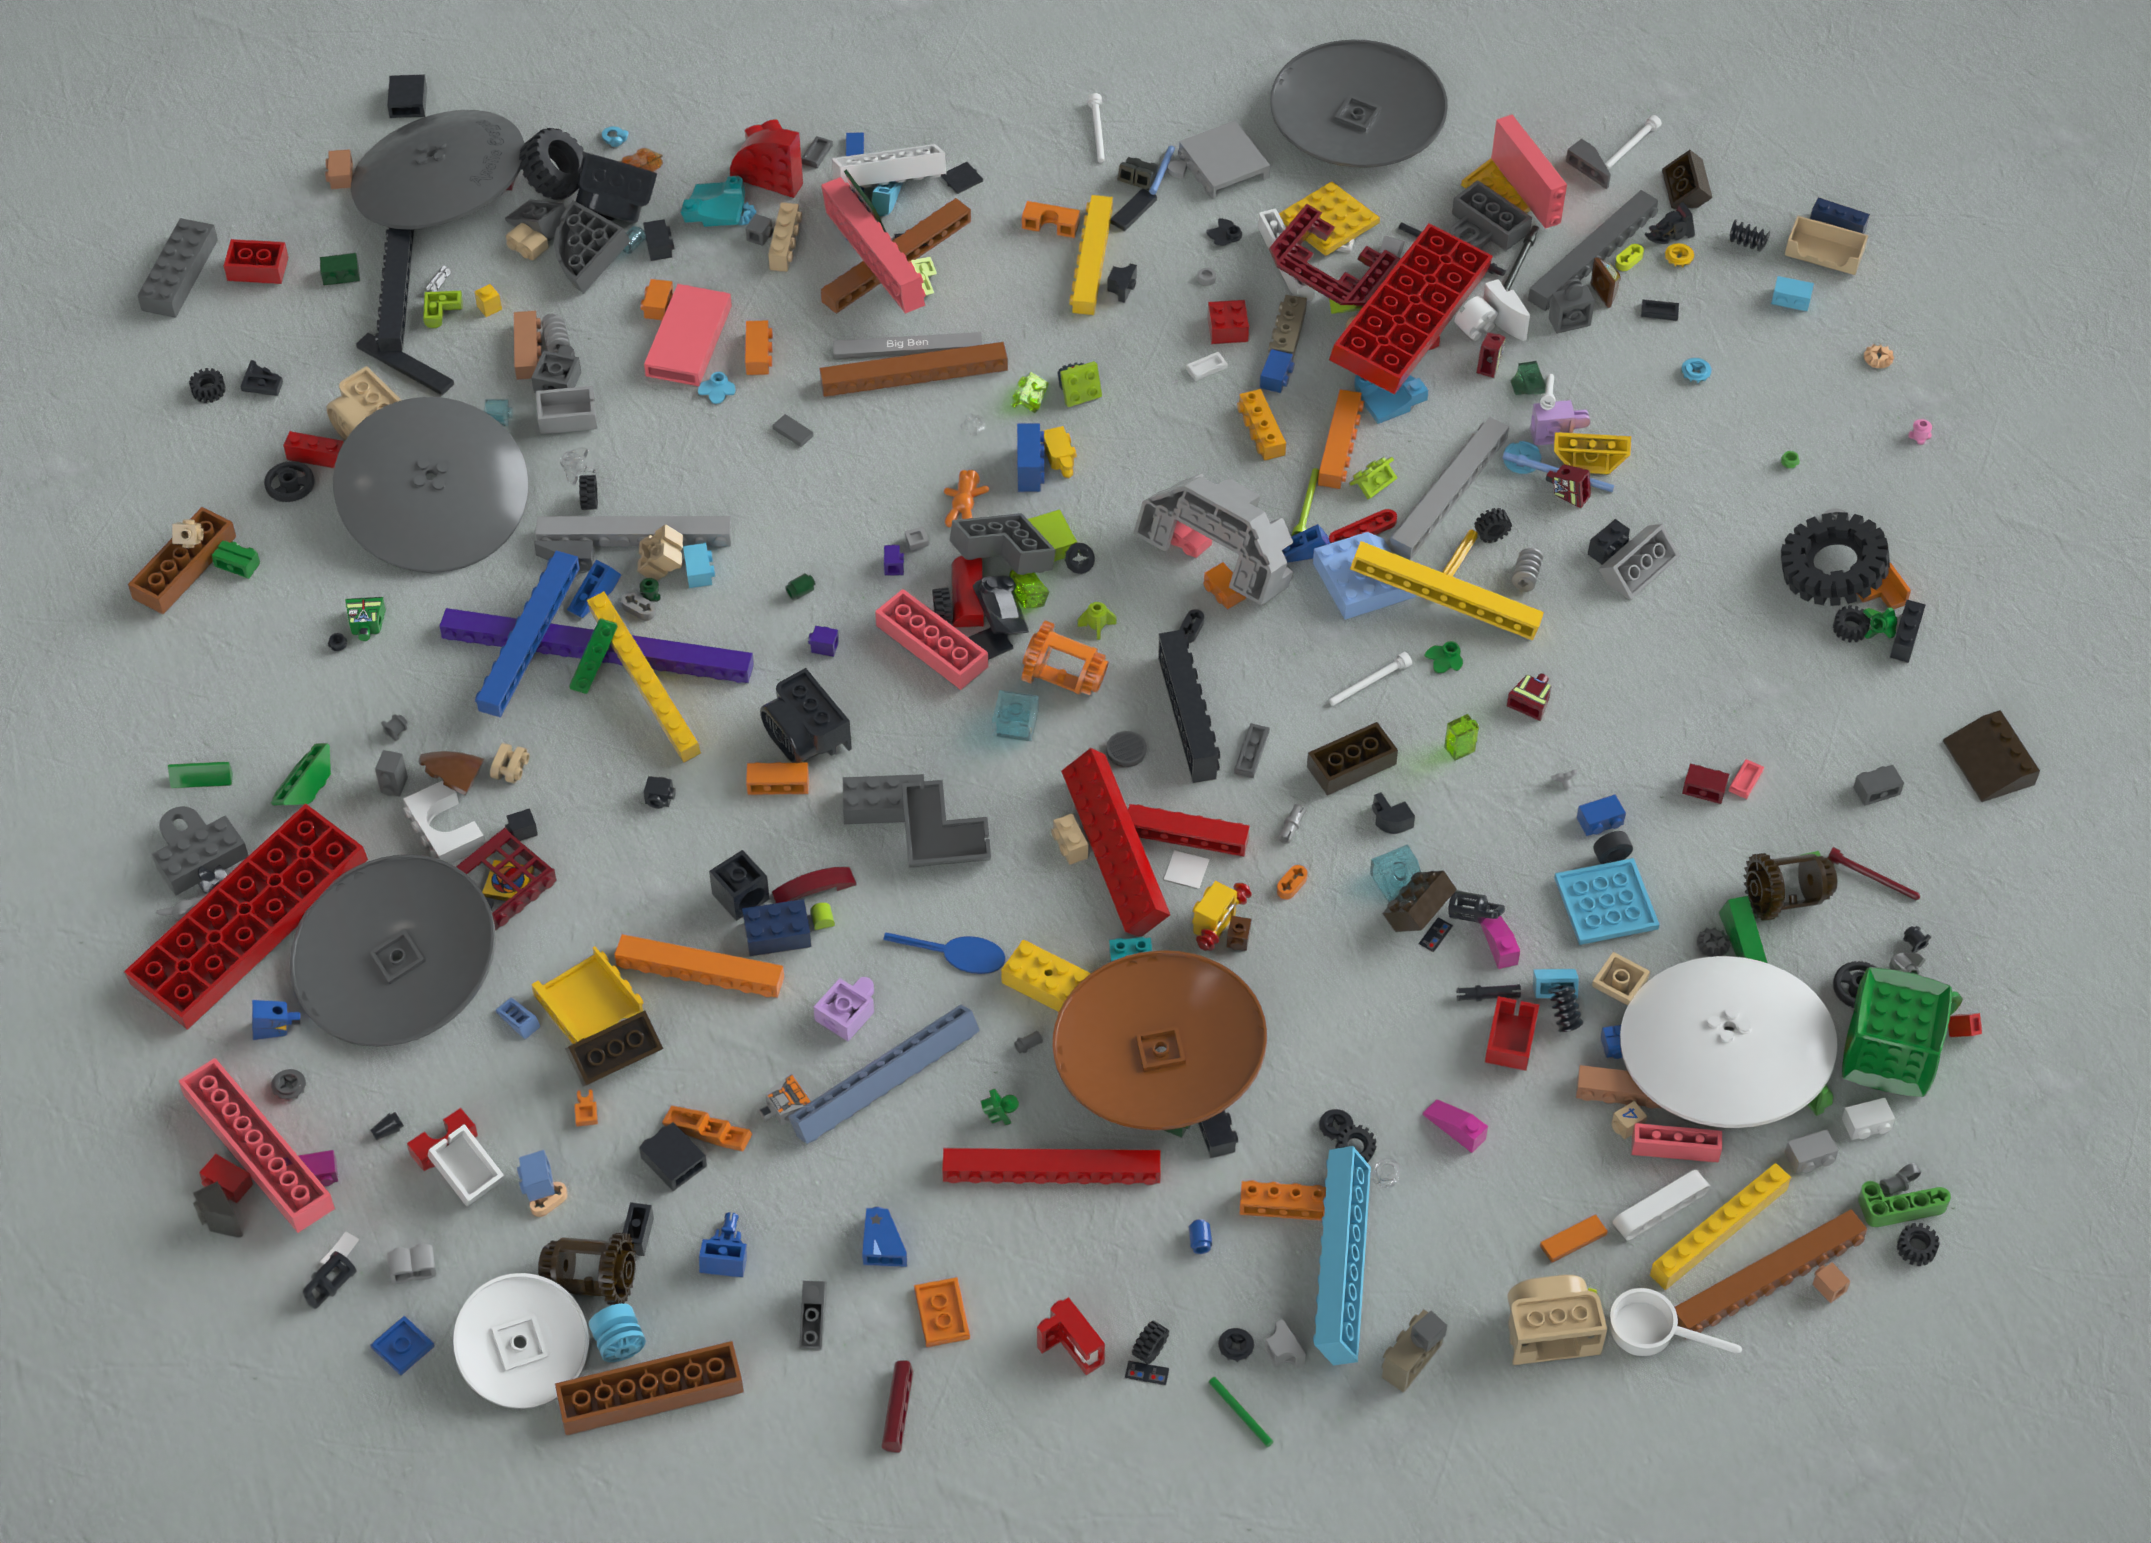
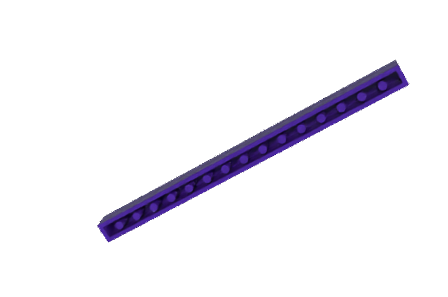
M446 608L439 627L443 639L502 647L506 645L510 631L514 630L517 618ZM551 623L536 652L581 659L594 630ZM632 635L654 670L728 680L737 683H749L754 666L753 653ZM609 645L602 663H613L623 666L614 649Z

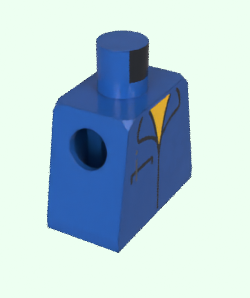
M252 1000L253 1040L286 1036L288 1025H300V1012H287L286 1002Z

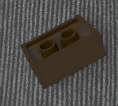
M1690 149L1662 168L1672 209H1677L1682 202H1684L1687 208H1699L1713 198L1703 159Z

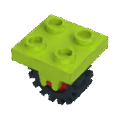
M1095 361L1086 364L1075 362L1074 365L1069 363L1068 366H1062L1063 368H1060L1057 372L1059 387L1063 390L1067 407L1102 397L1098 364Z

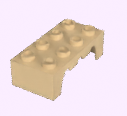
M1797 216L1787 242L1785 256L1856 275L1865 251L1868 235Z

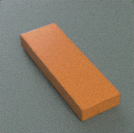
M1595 1214L1540 1242V1247L1551 1263L1606 1236L1608 1231Z

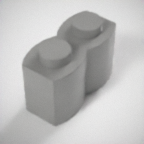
M418 1244L410 1249L398 1247L387 1253L392 1283H405L414 1279L423 1280L436 1276L432 1245Z

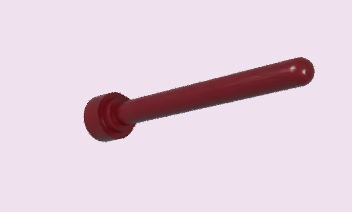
M1835 847L1831 849L1827 860L1831 861L1833 865H1839L1840 863L1914 900L1920 899L1921 896L1918 892L1844 857V854L1840 853L1841 850Z

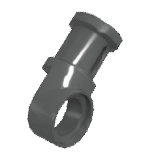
M1911 1163L1903 1167L1895 1177L1880 1180L1879 1184L1884 1196L1891 1197L1894 1193L1901 1190L1907 1191L1909 1189L1908 1183L1917 1179L1921 1175V1171L1916 1163Z

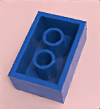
M1017 423L1018 492H1041V484H1044V458H1040L1044 457V443L1040 444V442H1044V431H1040V423Z

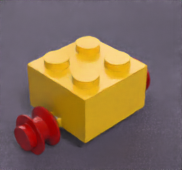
M1215 880L1211 887L1208 886L1202 900L1195 903L1192 911L1194 912L1192 920L1193 933L1198 935L1196 941L1200 949L1204 951L1214 950V944L1219 943V937L1230 923L1231 915L1235 916L1236 905H1245L1247 903L1246 898L1252 896L1248 885L1235 883L1233 890Z

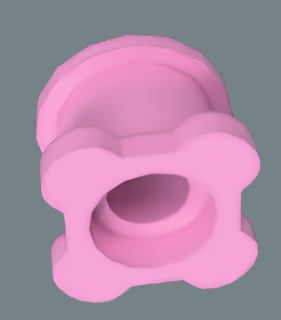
M1918 419L1913 423L1914 430L1909 432V438L1923 445L1932 436V425L1925 419Z

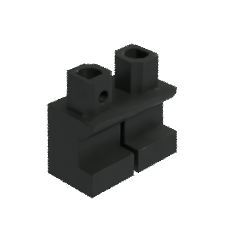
M1128 157L1126 163L1122 162L1119 165L1117 181L1130 185L1134 183V186L1149 190L1157 174L1158 165L1152 162L1141 161L1139 158Z

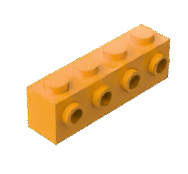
M1257 389L1239 394L1237 409L1239 413L1243 414L1244 425L1249 427L1251 440H1255L1257 453L1261 454L1264 461L1285 456L1286 441L1262 390Z

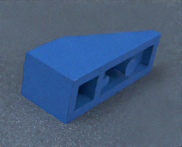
M1317 524L1292 536L1293 543L1284 548L1282 552L1287 563L1313 559L1314 549L1330 544V541L1325 531Z
M596 559L567 610L584 618L590 612L587 600L603 591L608 596L622 575L612 567Z

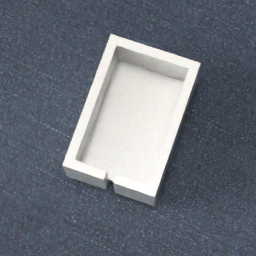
M465 1124L451 1133L447 1140L444 1138L428 1151L427 1156L466 1207L503 1181V1173Z

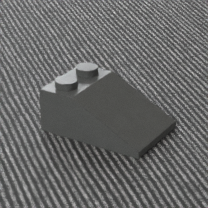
M530 199L505 217V220L515 227L520 223H524L532 228L533 231L544 235L547 241H550L554 238L556 229L562 221L560 218L566 208L563 203Z

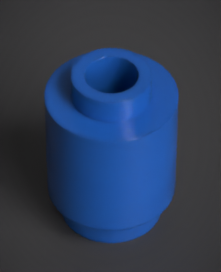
M1202 1219L1194 1220L1188 1226L1190 1246L1196 1254L1208 1253L1212 1246L1210 1224Z

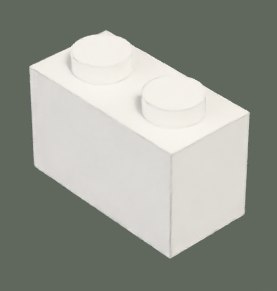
M1881 1098L1846 1107L1842 1121L1851 1140L1858 1138L1866 1139L1870 1135L1889 1132L1892 1130L1895 1117L1886 1098Z

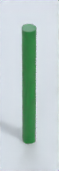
M1212 1377L1208 1383L1266 1447H1270L1274 1441L1216 1377Z

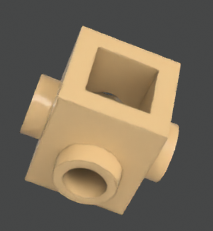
M184 519L183 523L177 522L172 524V544H182L184 548H194V545L201 543V540H203L204 531L201 528V523H195V520Z

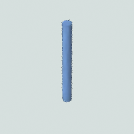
M1168 146L1149 190L1152 195H1155L1174 153V146Z

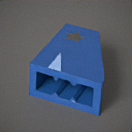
M882 1207L866 1208L862 1252L863 1265L907 1267V1252L888 1209Z

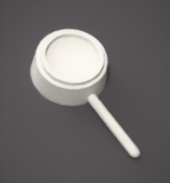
M1646 1288L1631 1289L1622 1293L1612 1305L1610 1312L1612 1337L1619 1347L1630 1354L1637 1356L1655 1355L1666 1348L1674 1334L1732 1353L1739 1354L1742 1351L1740 1345L1677 1326L1678 1318L1674 1306L1664 1295L1657 1291Z

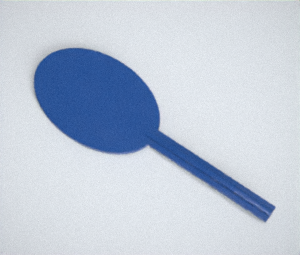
M885 932L883 940L943 952L946 960L952 966L968 973H992L1002 968L1005 963L1003 950L995 943L980 937H958L950 940L946 945Z

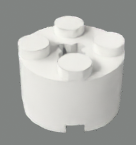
M1476 296L1465 303L1463 306L1465 308L1462 313L1459 311L1454 320L1455 324L1473 341H1476L1485 331L1488 333L1495 327L1493 322L1498 313L1483 298Z

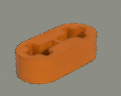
M1301 865L1292 866L1277 884L1278 896L1287 900L1294 897L1307 881V869ZM1302 874V876H1297L1294 880V875Z

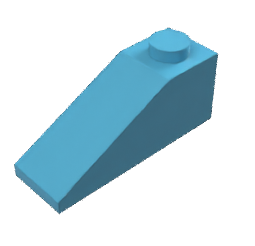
M891 181L887 185H878L874 189L872 205L879 216H887L892 212L903 182Z

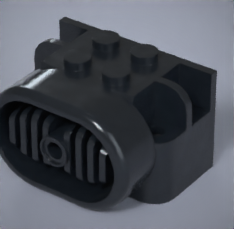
M583 151V159L577 178L579 190L576 202L595 213L637 223L642 206H646L651 199L657 173Z
M807 668L780 681L776 686L777 698L760 708L761 720L768 735L792 763H802L816 755V753L823 754L827 752L832 756L836 754V747L840 744H843L848 751L852 750L850 720Z

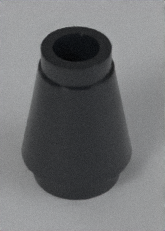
M396 1112L388 1113L370 1131L375 1139L379 1140L401 1131L400 1128L404 1127Z

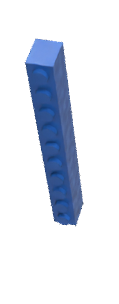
M555 551L553 557L549 558L545 572L541 573L537 587L533 588L530 600L526 601L522 615L518 616L514 630L510 631L506 645L501 647L499 658L493 662L491 673L485 677L481 691H478L476 694L475 702L479 712L501 718L580 569L578 556Z

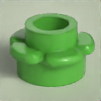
M1787 451L1781 457L1782 465L1787 468H1795L1800 463L1799 456L1794 451Z

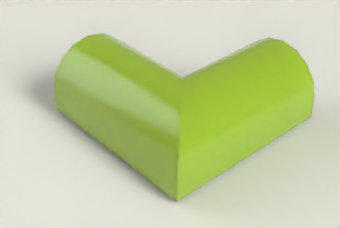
M462 291L424 292L423 321L429 328H438L442 325L444 310L463 309Z

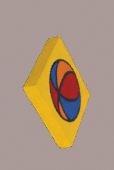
M494 860L492 865L495 867L502 861ZM509 862L499 871L509 878L518 869ZM534 866L527 869L532 875L534 873ZM490 870L482 893L487 898L507 901L517 892ZM522 873L512 882L522 889L531 880Z

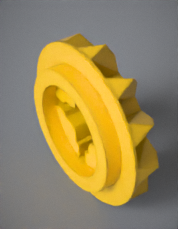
M1672 244L1665 251V259L1668 260L1669 264L1674 263L1675 267L1677 265L1684 267L1685 264L1690 265L1691 261L1694 260V251L1685 244Z

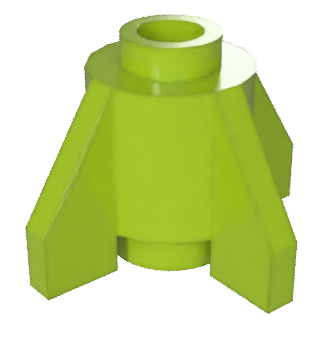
M1101 602L1091 603L1086 611L1077 619L1078 627H1087L1088 624L1091 629L1096 630L1097 640L1101 639V629L1104 628L1106 623L1107 625L1117 624L1116 616Z

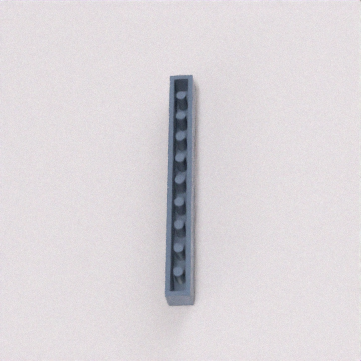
M962 1004L788 1116L796 1136L806 1144L817 1140L823 1133L834 1129L837 1124L852 1117L860 1109L869 1106L878 1097L886 1095L889 1090L904 1083L907 1078L921 1072L930 1063L936 1062L941 1056L953 1051L962 1042L971 1039L980 1031L972 1010Z

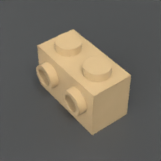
M1073 814L1053 820L1052 836L1055 841L1057 840L1062 856H1065L1068 864L1071 865L1088 859V843Z

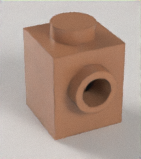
M1833 1262L1826 1267L1823 1265L1815 1271L1813 1286L1830 1303L1847 1292L1850 1280Z

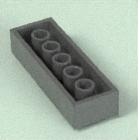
M183 218L179 219L137 295L141 311L177 317L218 241L213 224Z

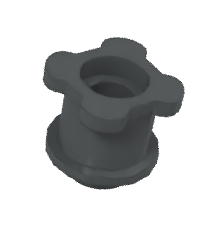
M394 714L390 721L381 722L384 733L389 735L394 741L399 739L397 735L402 730H407V721L402 715Z

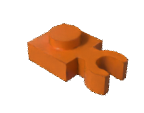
M589 1089L587 1097H582L580 1090L577 1091L579 1103L575 1104L576 1127L598 1124L597 1104L592 1102L594 1099L592 1089Z

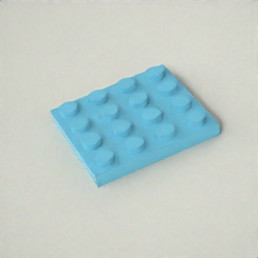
M1634 858L1555 873L1554 879L1579 945L1659 929L1660 924Z

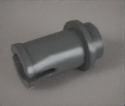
M1035 1031L1023 1038H1017L1014 1045L1019 1053H1026L1028 1049L1041 1044L1043 1039L1040 1033Z

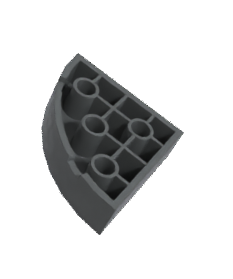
M572 200L560 218L562 221L555 232L554 248L556 258L565 275L573 286L584 294L631 241L622 227Z

